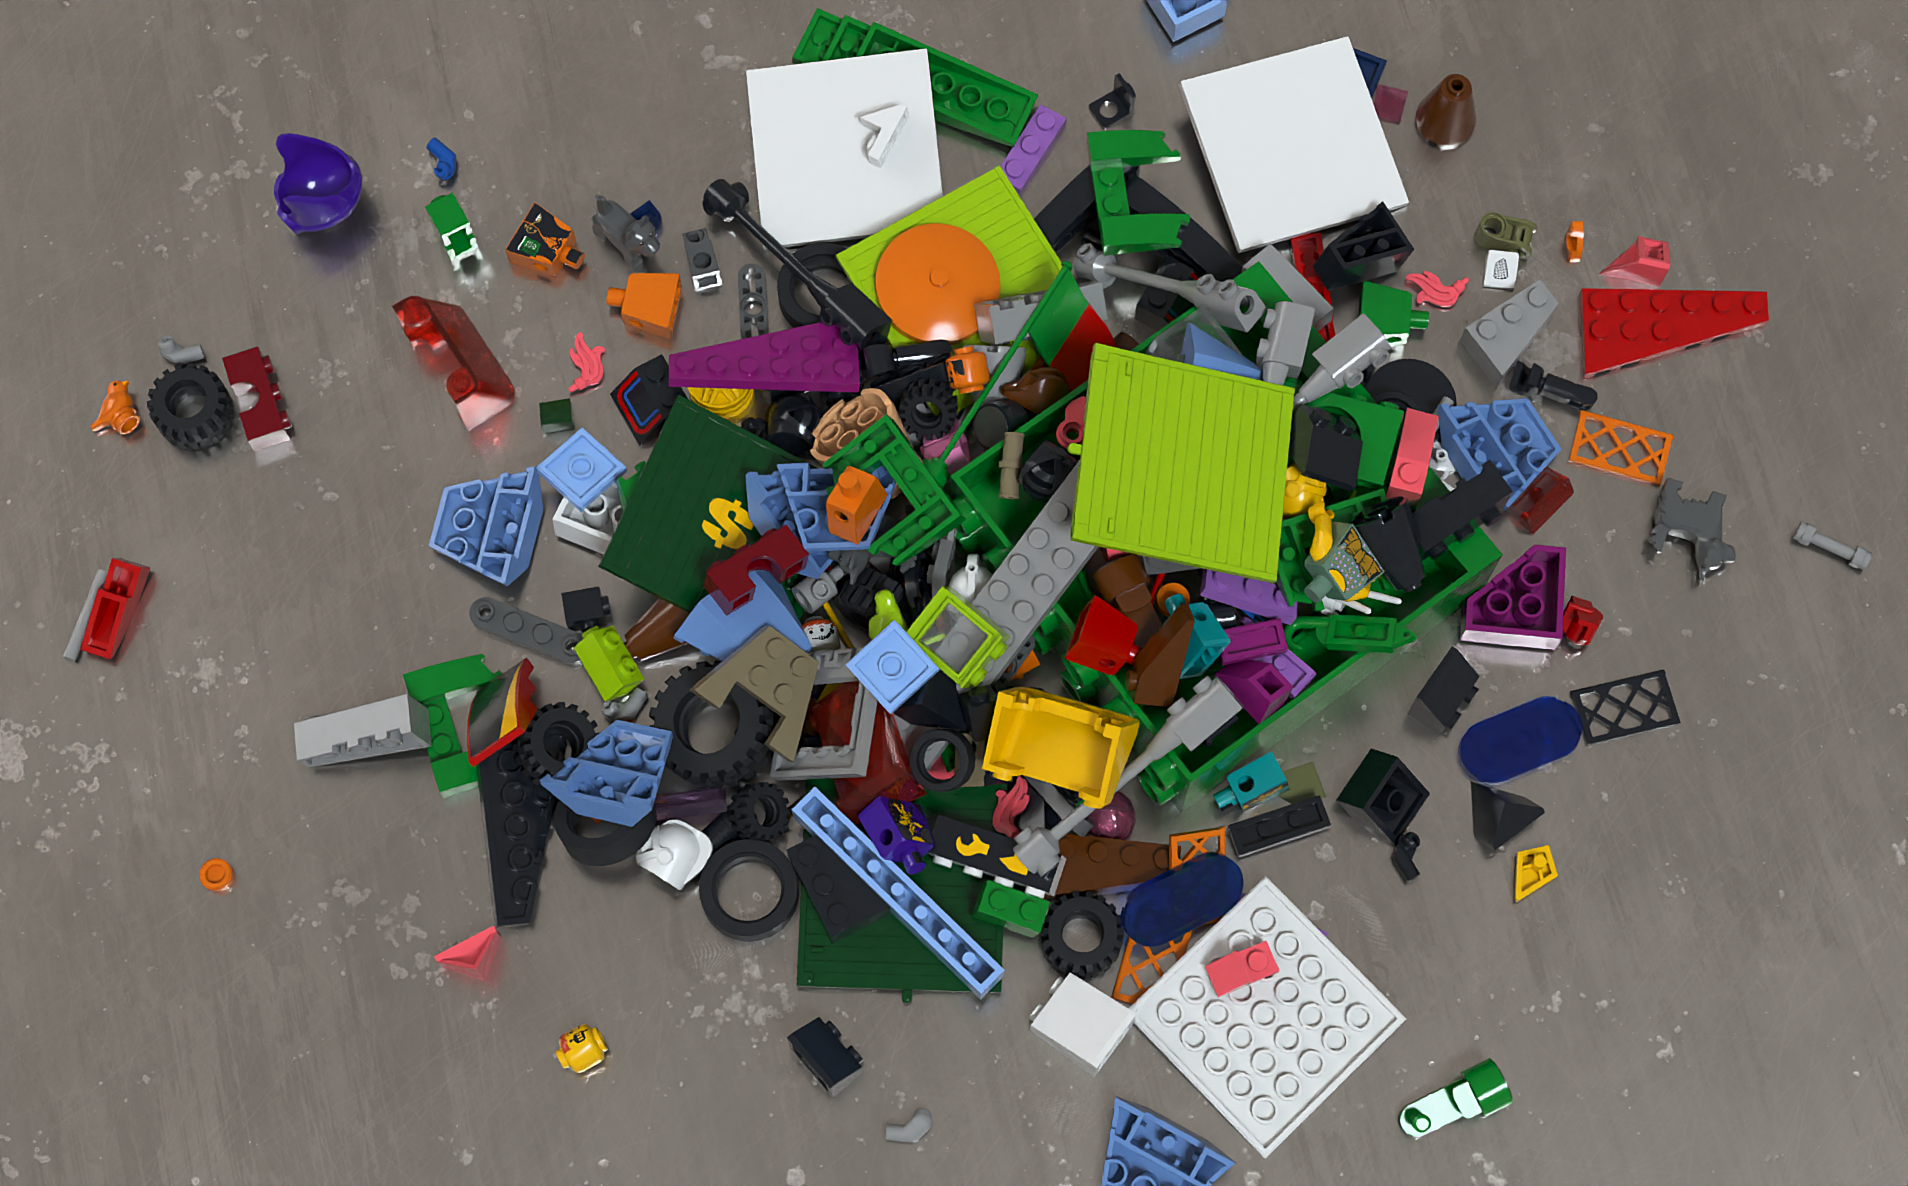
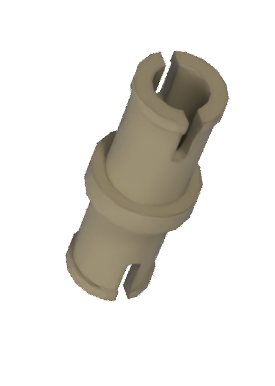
M1004 432L1002 461H999L998 468L1001 469L998 498L1019 499L1020 484L1018 483V476L1025 464L1021 463L1023 439L1025 437L1023 433Z

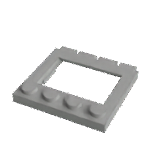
M864 647L808 652L810 656L819 662L813 685L859 681L851 721L850 744L845 746L797 748L794 762H788L774 752L770 778L776 780L866 777L878 700L845 665Z

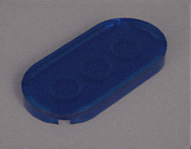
M1550 696L1534 699L1471 726L1459 744L1458 756L1460 764L1470 778L1481 784L1499 785L1570 755L1577 747L1582 735L1581 718L1576 709L1566 701L1563 702Z
M1215 852L1198 855L1135 887L1126 898L1128 901L1125 904V908L1122 907V927L1132 940L1142 946L1156 947L1166 944L1230 911L1238 902L1243 891L1244 880L1242 871L1232 859Z

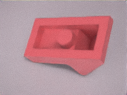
M1267 941L1240 952L1238 950L1205 966L1218 998L1279 973V968Z

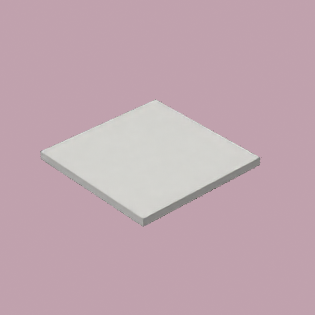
M1348 36L1180 81L1179 89L1238 253L1359 220L1372 212L1382 201L1389 211L1405 207L1409 204Z
M927 49L746 70L761 226L783 247L868 238L943 197ZM903 104L908 108L909 117L882 168H879L870 163L868 158L869 152L866 151L870 139L873 135L878 136V133L864 127L861 117Z
M1266 876L1129 1008L1136 1014L1135 1026L1264 1159L1406 1020L1390 1001ZM1267 941L1279 968V973L1218 998L1205 966L1238 950L1240 952Z

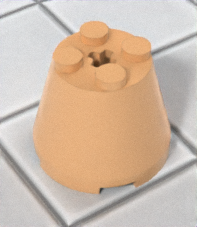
M869 388L863 389L861 396L847 403L841 399L823 415L818 426L813 430L812 434L815 437V441L810 452L819 464L823 466L826 460L886 414L896 422L909 441L910 439L890 398L882 390ZM897 483L890 500L897 497L901 492Z

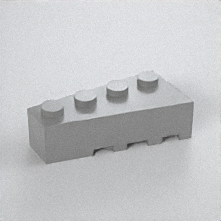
M1091 281L1078 284L1084 298L1102 321L1107 320L1102 282ZM1047 290L974 303L980 341L988 342L990 346H1002L1009 344V341L1016 340ZM1029 333L1026 334L1023 341L1032 340Z
M409 694L324 716H309L305 718V721L294 723L296 759L308 768L432 746L429 710Z

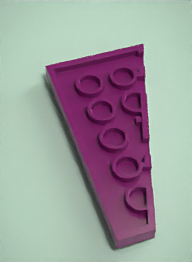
M823 322L674 353L669 355V387L859 392L858 346L856 344L850 346L844 344L840 337V329L836 325L827 327Z

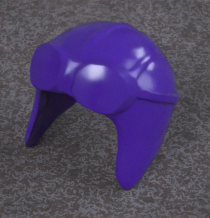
M291 133L279 135L276 140V146L285 163L284 172L279 174L274 185V196L277 203L276 213L279 218L295 234L329 229L345 221L356 208L361 195L362 173L358 163L340 148L326 141Z

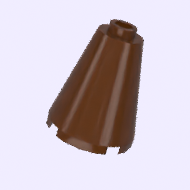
M1460 74L1448 75L1420 102L1415 120L1416 127L1422 138L1426 141L1429 139L1437 143V146L1446 148L1456 147L1464 143L1472 134L1476 125V112L1472 86L1465 76Z
M659 598L624 635L626 639L624 645L633 659L638 657L641 661L689 644L685 641L681 643L675 640L674 635L690 613Z

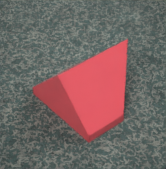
M1638 236L1637 241L1599 274L1659 287L1671 264L1668 242Z
M493 925L434 957L437 963L444 969L486 981L501 936Z

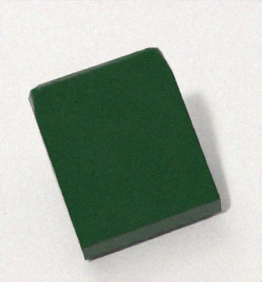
M570 398L539 403L543 433L575 429Z

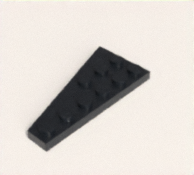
M546 730L543 737L546 752L553 759L563 762L567 738L556 730ZM515 739L476 765L495 928L521 926L530 923L538 886L537 879L544 857L543 850L556 796L546 788H543L541 783L538 785L531 783L533 777L530 774L526 777L523 776L521 773L524 770L523 765L517 766L514 760L519 756L518 753H513V745L518 742Z

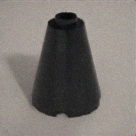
M1403 496L1384 500L1371 506L1373 510L1365 516L1361 511L1348 521L1359 532L1385 571L1383 575L1395 590L1403 589L1407 593L1422 585L1421 580L1425 577V571L1412 511L1407 498L1404 499Z

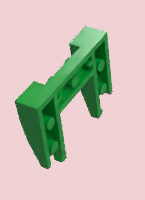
M1109 130L1087 132L1086 144L1103 256L1178 248L1182 245V240L1176 237L1181 225H1189L1190 214L1130 215L1123 167L1180 161L1181 156L1178 150L1171 151L1163 141V138H1165L1163 131Z
M886 414L823 463V468H832L834 484L836 485L839 476L848 466L871 474L884 465L916 510L873 542L867 550L874 555H877L881 550L895 557L892 564L899 566L963 523L966 518L925 466L896 422ZM835 486L826 488L828 496Z
M1383 488L1327 506L1325 511L1332 510L1335 516L1331 519V522L1348 523L1351 518L1361 511L1365 516L1373 510L1371 506L1387 500ZM1308 513L1282 521L1276 583L1288 607H1294L1295 602L1312 604V611L1319 612L1325 609L1322 600L1319 603H1315L1304 592L1305 587L1313 580L1304 566L1305 559L1307 558L1304 549L1311 547L1315 534V524L1310 520ZM1383 574L1377 578L1382 590L1392 586Z
M483 654L450 660L403 674L409 695L429 710L432 746L427 747L435 780L443 798L479 787L476 765L472 767L469 763L468 751L463 752L447 700L481 689L503 674L500 670L493 674L482 663L486 659Z

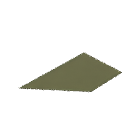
M1313 761L1283 771L1290 790L1278 797L1290 804L1320 795L1321 799L1326 797Z

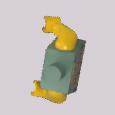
M1323 501L1309 507L1308 515L1312 523L1315 524V534L1310 554L1305 559L1304 566L1313 580L1305 587V594L1315 603H1319L1325 596L1329 599L1343 600L1345 602L1367 598L1371 582H1374L1385 571L1353 524L1331 522L1335 514L1332 510L1325 511V503Z

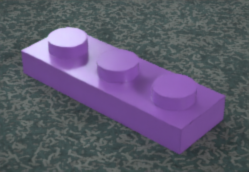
M1041 104L1000 166L1018 194L1022 193L1066 125L1067 118Z
M1202 569L1200 596L1270 619L1281 618V622L1292 625L1296 620L1298 602L1294 603V607H1288L1278 585Z

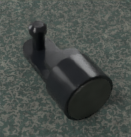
M1006 399L986 403L980 406L974 415V435L979 444L988 450L1004 439V432L1016 431L1038 414L1024 408L1015 400Z

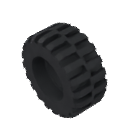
M707 661L697 662V668L695 669L688 665L680 669L681 676L677 679L671 675L665 681L668 685L664 693L658 690L654 698L658 701L657 708L651 707L649 717L654 720V725L649 727L672 731L673 734L665 766L685 781L701 788L708 786L711 789H722L725 784L730 788L740 785V778L744 777L749 780L756 775L753 769L757 765H760L762 768L768 762V759L764 757L767 750L773 751L765 745V742L777 724L774 720L777 714L737 684H734L726 697L735 702L740 712V724L733 740L723 749L708 754L700 753L690 745L688 738L690 719L696 709L705 701L689 689L722 661H715L713 665Z

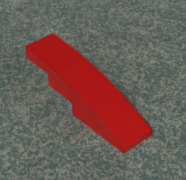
M1311 233L1291 238L1290 246L1293 267L1332 306L1330 291L1326 289L1313 268V265L1324 251L1321 233ZM1333 315L1332 320L1318 331L1326 342L1335 336Z

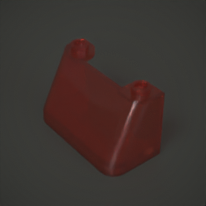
M420 296L407 297L392 306L401 328L412 346L416 345L417 342H424L435 350L447 343L462 367L448 377L446 388L457 407L460 420L468 431L513 403L515 390L512 382L460 306Z
M859 681L840 684L812 706L813 713L809 714L810 722L816 732L819 731L823 746H845L850 744L851 721ZM877 701L866 777L833 778L839 795L835 799L837 808L845 816L847 815L855 825L861 823L858 815L878 796L910 802L927 795L925 788L919 785L912 775L909 757L907 756L894 714H890L879 701Z

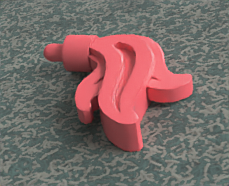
M1423 271V275L1417 273L1408 274L1405 282L1412 283L1421 291L1416 297L1418 305H1421L1422 302H1429L1439 307H1451L1455 305L1458 296L1466 289L1465 285L1469 282V279L1465 277L1461 281L1457 280L1451 286H1444L1435 274Z
M581 332L575 338L576 353H574L573 348H570V358L574 365L582 370L580 377L573 381L574 384L568 388L569 392H574L577 389L581 391L587 386L599 384L603 379L604 371L600 357L601 354L605 353V348L596 346L591 350L584 342L583 333Z
M1018 776L1015 786L1009 793L1004 790H998L995 793L999 801L993 814L994 829L1012 839L1021 833L1014 825L1015 817L1025 810L1030 798L1027 795L1028 786L1026 779Z

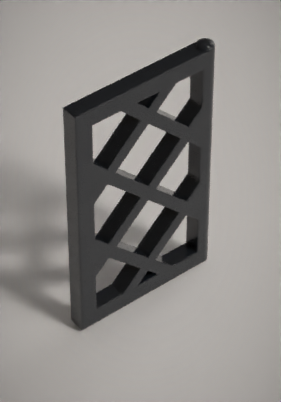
M1664 669L1570 691L1587 746L1681 723ZM1658 678L1661 690L1658 695H1655L1641 687L1642 682ZM1625 685L1633 689L1625 703L1608 694L1610 689ZM1637 692L1654 701L1646 715L1629 706ZM1595 693L1600 696V699L1592 711L1583 706L1580 696ZM1604 700L1621 708L1614 723L1597 714ZM1660 704L1668 709L1671 719L1657 722L1650 717L1657 705ZM1625 712L1642 720L1641 725L1624 729L1618 726ZM1593 719L1609 727L1610 730L1607 734L1593 737L1589 726Z

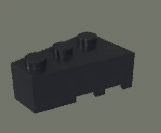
M1382 201L1372 212L1363 216L1352 228H1348L1328 244L1313 265V268L1326 289L1331 291L1399 271L1414 251V248Z

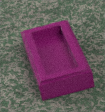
M1281 618L1223 629L1231 643L1220 654L1222 666L1287 653L1288 651Z

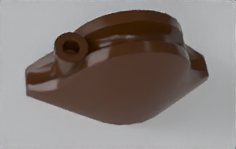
M1051 367L1038 368L1033 371L1028 370L1021 379L1005 384L1000 388L1003 396L1017 401L1024 408L1038 415L1070 393V388L1064 374L1058 369Z

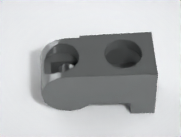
M702 228L683 233L682 236L695 292L722 285L719 267L707 229Z

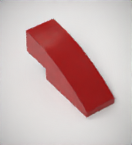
M122 558L111 559L103 589H98L80 650L107 659L113 658L135 613L150 567Z

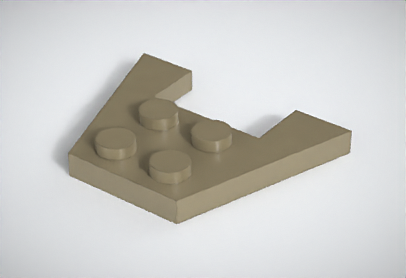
M764 626L689 690L712 707L720 708L734 684L740 686L780 716L765 745L788 762H794L819 662L773 627Z

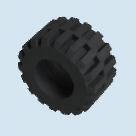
M188 363L187 368H183L181 364L175 365L174 371L170 372L167 369L162 372L164 375L162 379L157 377L154 380L155 389H149L148 396L151 400L147 401V408L150 411V418L161 434L173 445L177 443L180 448L187 449L190 444L193 449H200V444L205 443L208 447L213 444L211 441L213 438L217 437L220 440L224 436L222 433L223 428L228 430L231 426L228 418H233L234 411L231 408L233 406L232 398L217 374L213 371L210 372L207 367L200 365L197 368L195 363ZM193 395L206 397L204 407L196 415L188 418L176 416L178 405L187 397Z
M865 567L858 575L854 585H850L849 575L834 598V604L841 614L851 623L869 634V620L876 614L875 595L880 590L889 589L893 593L907 628L909 629L913 624L905 587L891 577L872 568Z
M557 702L555 705L550 703L536 711L526 731L515 738L518 742L513 745V753L519 754L514 759L517 766L523 765L524 770L521 773L524 777L530 774L533 777L531 783L538 785L544 776L548 774L552 777L565 767L563 762L553 759L546 752L543 743L546 730H556L568 739L571 746V757L573 758L578 757L588 749L587 743L599 733L594 731V728L598 726L595 720L589 722L587 719L589 716L587 711L583 710L579 713L577 712V705L570 704L568 707H565V702Z
M1075 891L1069 897L1063 895L1056 904L1053 903L1049 907L1048 913L1045 916L1040 942L1041 948L1045 952L1044 957L1047 962L1051 961L1053 964L1052 968L1057 972L1059 970L1065 972L1064 976L1066 977L1069 973L1078 976V978L1085 980L1086 976L1094 978L1099 976L1100 972H1106L1111 968V964L1116 962L1123 944L1124 928H1122L1123 921L1121 915H1117L1116 907L1112 903L1109 905L1105 902V897L1101 895L1099 898L1092 896L1093 892L1086 891L1085 895H1079V891ZM1075 919L1092 921L1101 931L1102 938L1099 946L1089 952H1078L1066 945L1062 937L1065 925Z

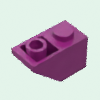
M1247 660L1228 664L1214 675L1215 678L1218 676L1245 706L1243 708L1259 724L1282 708L1293 689V686L1271 663Z

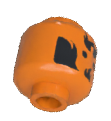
M973 346L954 349L955 356L949 357L945 363L950 387L958 389L959 394L984 390V384L990 380L985 353L981 351L974 352Z

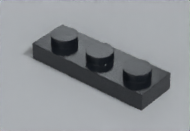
M1318 795L1230 824L1227 829L1237 856L1240 858L1328 829L1331 823L1322 799Z

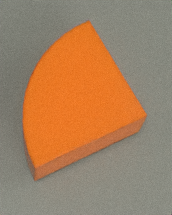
M1572 221L1565 234L1567 257L1569 262H1580L1584 240L1583 221Z

